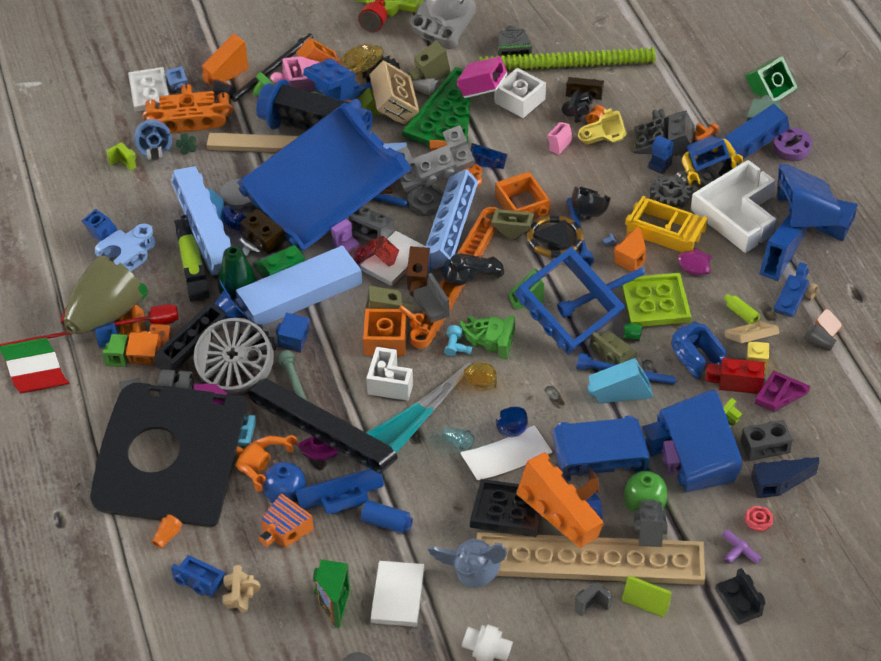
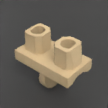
M240 565L234 566L233 573L224 576V586L227 590H232V592L224 594L222 602L227 609L238 608L241 613L248 612V600L253 597V594L260 591V583L254 580L253 575L243 573Z

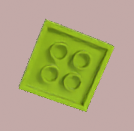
M680 273L640 276L621 286L629 323L642 324V327L691 322L692 316Z

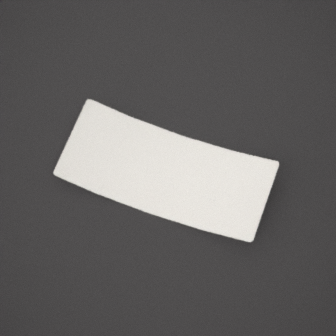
M533 425L498 442L463 451L460 454L476 479L481 480L525 466L528 460L544 452L550 454L552 450L538 429Z

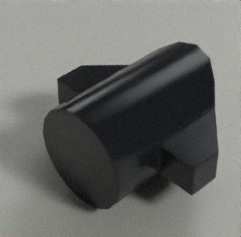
M215 79L212 91L216 95L222 93L223 98L224 93H227L230 97L229 100H231V96L236 92V89L230 84Z

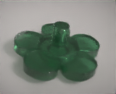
M186 133L181 134V140H177L175 143L177 148H181L180 152L184 155L188 151L194 152L197 148L194 144L196 138L194 136L188 138Z

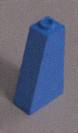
M792 212L768 240L760 270V275L776 281L782 276L807 230V227H791Z

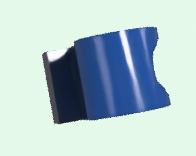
M660 135L656 137L652 144V158L648 163L649 169L663 174L671 166L674 150L673 141L665 139Z

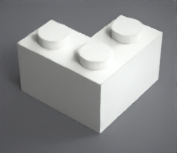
M376 347L366 378L367 394L409 401L413 387V372L410 368L397 366V350Z

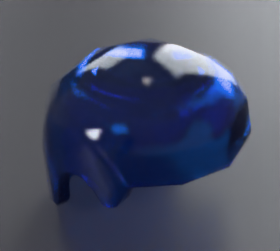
M225 206L221 212L225 224L231 229L242 230L240 222L247 216L243 215L242 211L234 212L230 206Z
M509 407L501 410L499 420L496 419L497 431L501 435L510 438L520 436L528 428L526 410L521 407Z

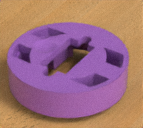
M789 128L783 134L774 138L773 148L780 158L788 161H798L810 154L812 139L802 129ZM798 137H801V141H799L792 147H784L785 145H787V142L790 143Z

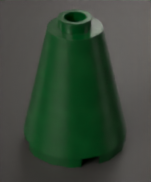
M237 246L228 247L224 250L219 280H221L233 301L234 298H237V289L257 281L243 250ZM218 280L219 293L222 294L224 289Z

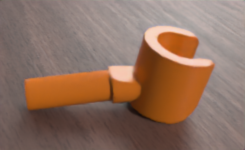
M401 305L399 310L411 319L409 322L410 326L413 329H419L424 319L423 315L420 313L413 314Z

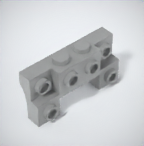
M460 125L443 132L447 143L446 146L412 159L408 147L397 150L403 154L412 168L400 177L405 193L419 185L434 184L441 178H448L458 171L476 165Z

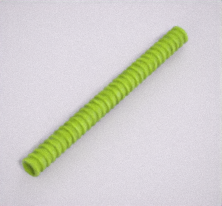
M646 47L639 50L637 48H634V50L631 48L629 50L623 49V51L621 49L617 51L613 49L612 51L607 50L605 52L604 50H601V52L598 50L593 52L591 50L584 53L582 51H579V53L576 51L573 53L568 52V54L565 52L554 54L553 52L551 54L546 53V55H543V53H540V55L537 53L535 55L529 54V56L518 54V56L513 55L512 57L510 55H507V57L502 55L501 59L505 69L510 71L516 68L521 70L522 68L524 70L530 68L532 70L533 68L538 69L541 67V69H544L546 67L549 69V67H552L554 69L561 66L563 68H566V66L571 68L572 66L577 67V65L580 67L591 65L592 67L594 65L599 66V64L610 66V64L616 65L618 63V65H621L623 63L626 65L633 62L635 64L646 62L647 64L655 62L656 52L654 47H651V49ZM480 56L479 59H478V61H482V60H486V59H490V58H488V56H485V58H482V56Z

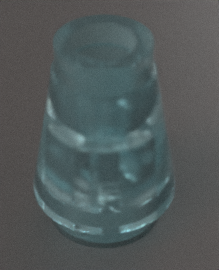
M446 426L442 431V438L462 451L469 450L474 444L475 437L469 430Z

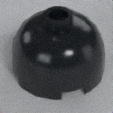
M575 186L571 201L573 208L580 213L579 217L590 220V217H599L606 212L611 197L607 195L601 197L598 191L581 186L579 189V187Z

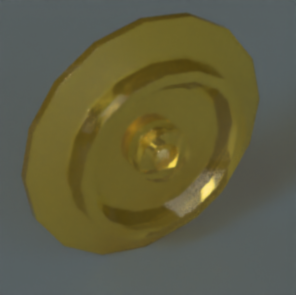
M371 44L358 45L347 51L341 57L339 64L348 68L353 73L359 74L374 66L384 54L383 48Z

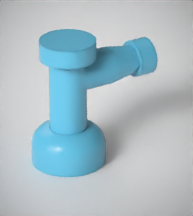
M457 325L447 327L446 335L449 340L444 353L447 356H455L456 352L471 355L472 346L456 343L463 334V329Z

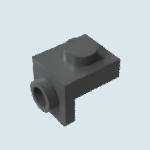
M594 582L586 590L582 589L576 595L575 611L583 616L596 603H599L608 610L611 607L612 595L607 588L601 587Z

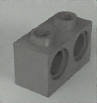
M781 420L743 428L740 442L748 460L753 461L790 453L793 439L785 421Z

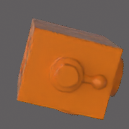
M147 331L141 333L130 332L128 346H126V356L129 363L154 365L156 351L162 347L159 334H152Z

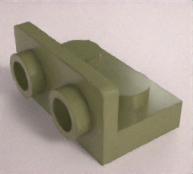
M609 329L600 335L596 332L591 334L590 347L595 353H599L608 363L618 365L637 357V351Z

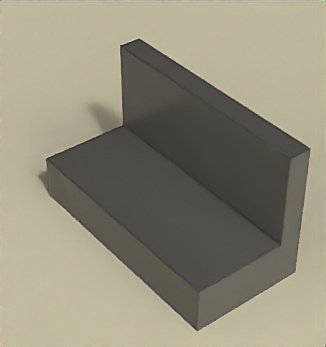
M430 273L428 274V286L414 290V297L429 321L433 323L449 317V299L433 274Z

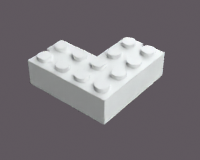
M747 160L693 193L691 211L700 217H708L707 224L744 253H747L756 247L758 242L762 243L774 234L776 218L759 205L773 197L776 180L764 171L760 173V168Z

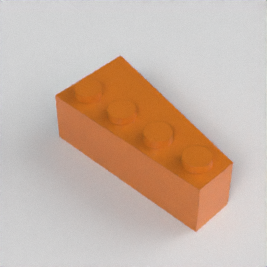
M544 452L527 461L516 494L575 545L581 548L598 538L604 522L586 500L582 501L578 497L577 489L572 484H567L561 476L563 472L558 466L555 468L548 461L550 457Z

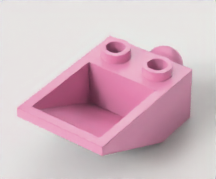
M304 57L282 59L283 74L280 72L273 73L270 81L276 85L278 81L285 79L289 82L290 87L309 92L317 91L315 89V82L304 76L303 70L320 62Z

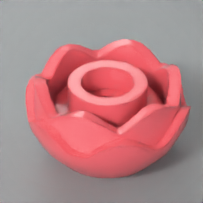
M753 506L747 510L745 522L754 531H766L773 523V514L766 507Z

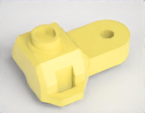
M611 108L604 110L605 115H602L598 122L580 128L578 132L580 141L586 145L601 140L612 143L621 141L627 133L620 112H613Z

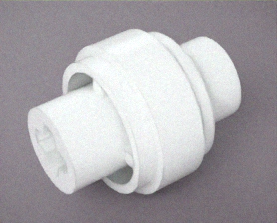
M487 624V626L482 625L480 630L468 627L462 647L472 650V657L476 658V661H494V658L507 661L513 641L501 638L502 631H499L498 627Z

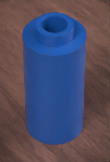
M369 500L365 502L361 513V522L402 534L406 530L410 531L413 523L410 512Z

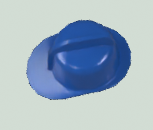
M219 280L224 291L216 300L215 306L226 314L225 319L242 317L248 319L234 303L227 289Z

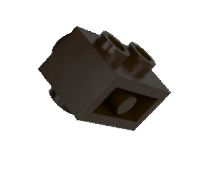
M258 209L240 222L242 236L246 240H251L259 250H264L267 254L273 252L286 241L283 228Z

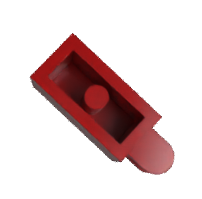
M722 358V364L712 363L707 365L705 379L711 383H719V390L759 394L764 382L765 362Z

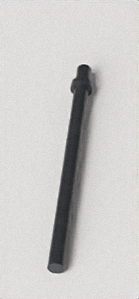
M309 33L304 38L301 37L298 43L265 68L262 73L267 77L282 65V59L292 57L309 37L314 39L313 35ZM254 77L231 96L232 101L236 102L255 87L259 82L258 79Z

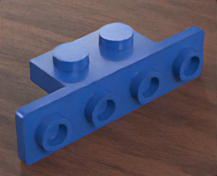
M366 469L296 490L298 505L304 510L322 505L326 514H336L343 509L360 507L369 500L368 491L384 486L382 473L379 474L372 469Z

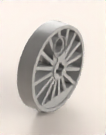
M228 318L212 324L201 334L194 350V363L203 383L216 384L227 394L231 395L248 393L263 378H267L273 365L274 354L269 338L258 325L242 318ZM235 326L233 341H231L228 327ZM246 327L245 331L239 339L240 328ZM224 329L228 346L217 334L218 331ZM253 330L257 332L254 336L248 339ZM213 336L222 347L212 343ZM262 338L265 340L264 343L252 346ZM267 349V355H263L261 351ZM259 356L256 361H250L252 357ZM235 370L239 386L231 387ZM240 370L245 373L250 381L243 384ZM249 371H258L259 373L253 377ZM217 372H219L213 383L208 380ZM227 373L226 385L220 386L221 381Z

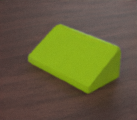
M628 576L622 601L664 617L671 603L672 592L633 576Z

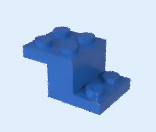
M331 58L313 64L303 70V75L315 82V89L327 97L342 101L353 100L360 97L367 89L355 81V73Z

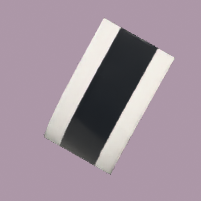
M161 147L146 150L148 160L163 158Z

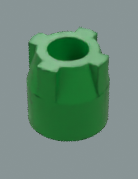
M626 323L623 338L640 341L642 324Z

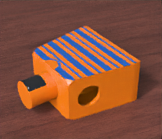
M280 494L261 518L264 533L258 539L265 547H268L274 541L283 547H288L314 529L312 515L285 495Z

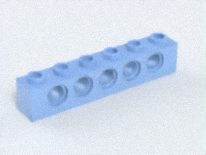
M467 169L449 176L425 246L430 248L431 267L434 270L444 266L445 262L455 255L478 184V181Z

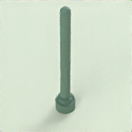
M289 350L280 352L277 355L278 363L283 369H286L295 394L307 400L293 367L295 362L293 353Z

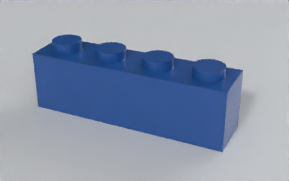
M773 103L722 139L728 140L735 149L736 154L742 155L743 159H745L789 129L788 116Z

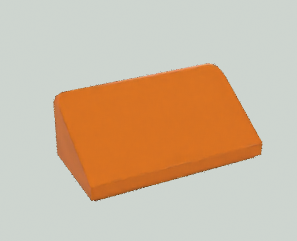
M135 305L129 312L119 318V321L144 317V311ZM145 321L120 325V334L128 335V338L130 332L141 333L146 331Z

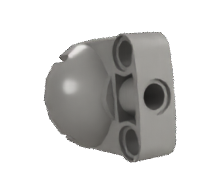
M425 0L416 15L411 18L410 24L419 37L432 43L437 41L445 48H454L458 44L461 34L476 13V3L474 0Z

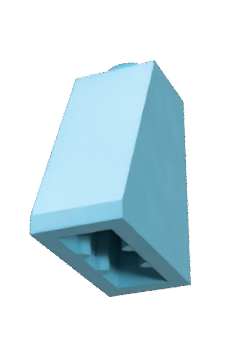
M635 358L588 376L590 385H587L591 397L595 396L599 403L649 399L653 397L650 381Z

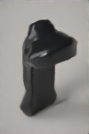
M463 253L453 255L445 262L442 270L445 281L456 286L466 284L477 274L502 277L505 272L502 262L496 257L482 258Z

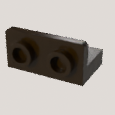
M568 77L566 97H572L573 92L579 90L580 94L589 92L592 99L602 100L604 80Z

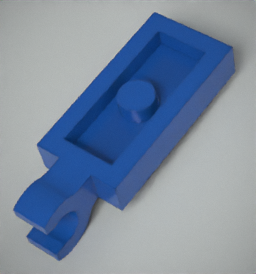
M800 262L796 275L789 274L773 308L774 312L794 317L809 286V281L805 279L809 273V269H807L808 264Z

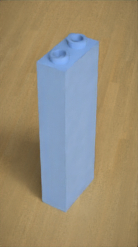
M342 245L237 289L235 303L240 310H243L248 318L246 320L256 325L262 324L264 326L283 318L286 313H295L362 284L361 269Z

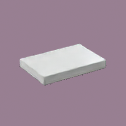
M160 67L128 73L135 112L146 110L145 102L149 100L151 105V99L157 102V108H159V96L169 95L164 68Z
M395 231L360 265V269L392 287L407 272L410 246H425Z
M379 561L371 623L417 627L424 564Z

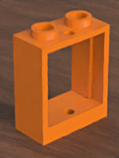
M530 171L495 183V197L504 210L534 213L533 219L550 214V199ZM529 191L536 203L516 209L509 197Z

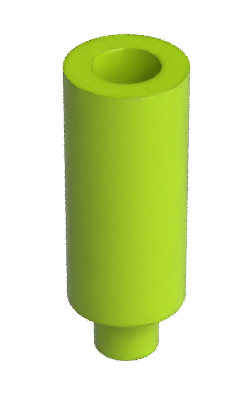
M727 294L724 297L727 307L748 324L759 321L760 313L738 296Z

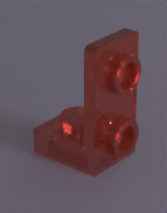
M381 236L376 240H371L367 245L357 248L353 260L356 264H359L376 255L390 267L395 263L400 250L384 236Z

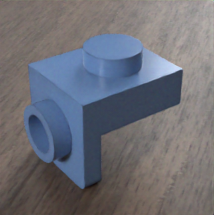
M182 66L165 70L171 92H181V87L184 84L185 88H187L188 79Z

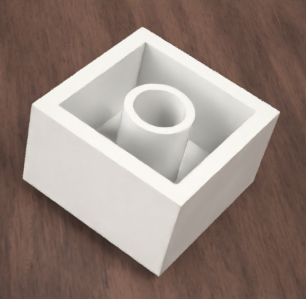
M516 68L504 78L497 91H495V104L524 118L545 100L546 82Z

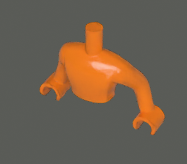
M289 435L286 438L266 436L250 443L245 449L237 447L236 455L239 457L236 462V468L253 480L254 488L257 492L263 490L261 484L266 481L264 475L257 473L263 472L271 459V455L264 448L269 445L285 446L287 452L292 453L294 451L292 445L298 446L295 436Z

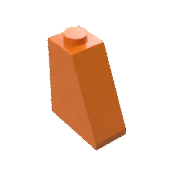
M235 33L232 34L202 65L203 80L213 87L215 79L227 82L249 70L245 41Z

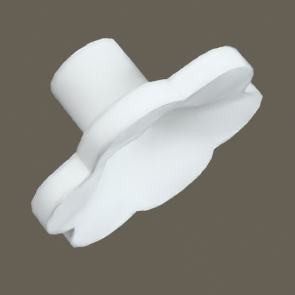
M242 237L239 239L244 245L242 250L246 256L250 251H260Z

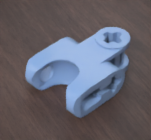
M139 224L128 233L118 230L96 245L95 254L96 256H108V258L117 257L113 263L117 265L121 263L132 271L145 262L148 257L147 251L155 246V238L152 236L153 229L149 224Z

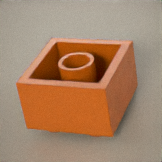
M365 309L363 331L364 356H374L376 347L397 350V356H405L406 314L399 309Z

